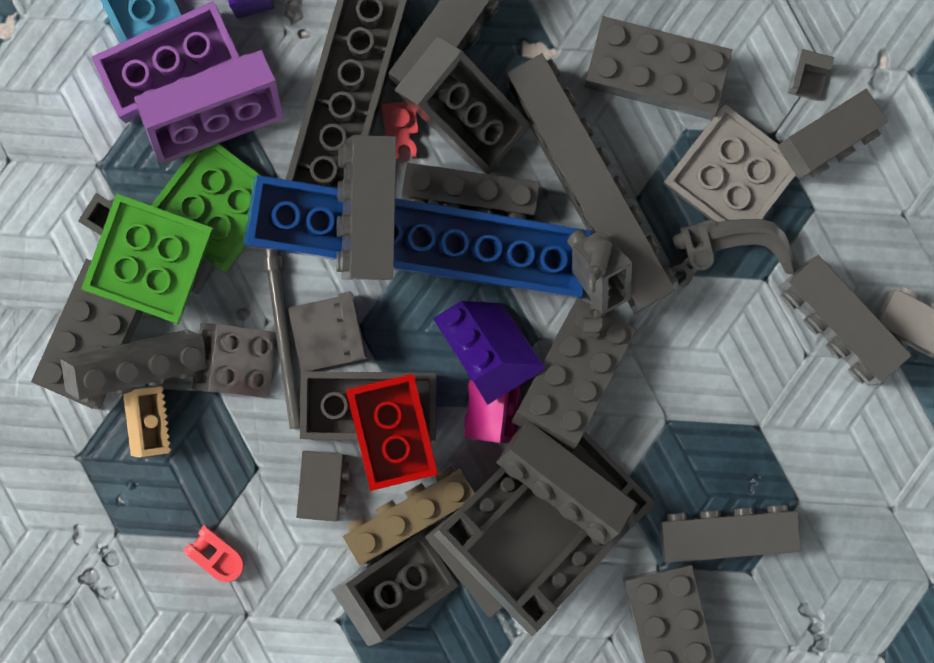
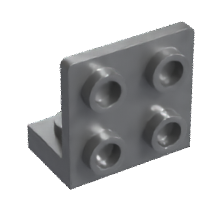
M351 291L339 293L338 297L292 306L288 309L301 371H313L367 359L354 294Z
M200 323L199 335L203 336L207 369L196 371V375L193 377L192 389L268 398L270 395L277 339L276 332L223 324Z

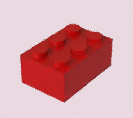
M414 373L346 389L370 491L438 475Z

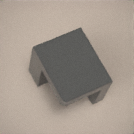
M802 49L797 54L787 93L818 101L821 98L826 76L832 69L835 57Z

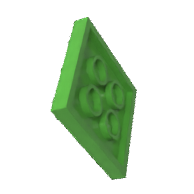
M216 144L190 154L151 206L214 228L204 258L227 274L247 247L243 244L253 179L260 174L221 145Z
M116 193L81 289L180 324L214 228Z

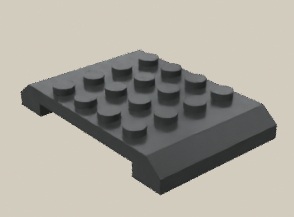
M584 431L572 454L637 503L621 532L608 543L603 545L599 541L590 538L585 530L572 520L564 518L559 510L546 500L538 498L521 481L508 475L503 467H500L433 534L531 636L543 627L564 600L630 528L636 525L655 504L586 431Z

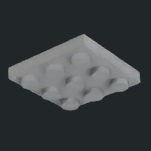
M724 104L663 184L708 219H714L715 222L737 219H762L796 174L777 146L779 144Z

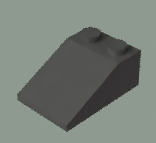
M423 530L357 571L332 589V592L367 646L383 642L458 587L438 553L425 538L426 535Z

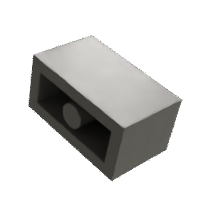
M302 451L296 518L337 522L339 521V514H346L347 495H343L341 492L342 481L349 480L350 461H344L345 454Z

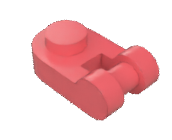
M203 525L198 532L200 536L193 544L189 543L183 552L215 579L221 582L236 580L244 570L242 555L215 531ZM211 544L217 551L209 559L203 552Z

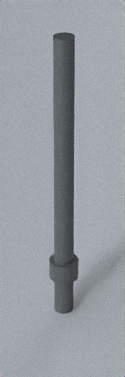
M264 249L265 258H262L263 271L267 272L289 428L297 429L300 428V403L280 270H283L282 256H278V252L275 250Z

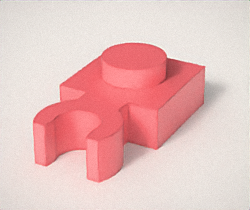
M406 101L381 104L385 136L396 137V161L399 160L398 151L403 146L410 148L412 158H416L417 148L409 137L411 135H419L416 111Z

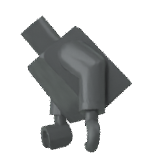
M577 230L567 240L568 245L572 248V270L592 300L589 313L593 315V317H583L582 336L599 337L603 325L602 317L612 309L631 300L632 262L603 231H597L587 236L583 230Z

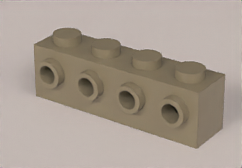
M452 466L439 472L438 475H435L434 477L437 482L427 488L424 487L423 483H420L406 491L407 499L396 505L391 500L375 509L378 513V516L367 522L363 516L347 525L349 533L345 534L343 538L359 566L459 509L475 493L461 468L454 471Z

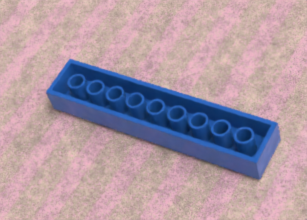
M260 175L255 176L243 245L336 260L337 251L342 250V237H337V217L343 214V202H338L337 199L338 188ZM395 198L393 269L562 297L582 298L583 287L573 273L572 248L568 245L567 240L577 230H583L587 236H590L592 231Z

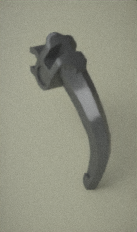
M712 219L680 228L681 233L673 237L675 249H686L687 253L679 260H674L668 265L673 274L677 270L685 271V274L678 279L679 285L683 288L691 282L693 274L697 270L708 269L713 264V252L735 246L759 244L767 247L775 254L785 273L792 274L795 271L793 253L785 233L774 222L762 219H737L715 222Z

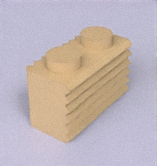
M161 386L133 388L132 392L123 394L131 456L146 457L167 454L171 451L168 447L170 442L167 440L169 438L167 434L169 429L165 427L168 424L165 420L167 415L164 414L166 408L163 407L166 402L162 400L165 395L161 393L164 390Z

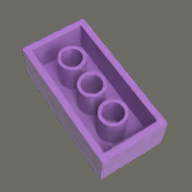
M212 1L100 52L91 58L118 117L126 124L140 117L134 100L135 96L141 95L150 89H157L171 84L180 78L190 77L206 71L212 66L240 58V55L216 4Z
M262 50L252 54H245L222 65L212 66L206 71L190 77L180 78L171 84L157 89H150L134 97L159 166L285 119L276 81Z

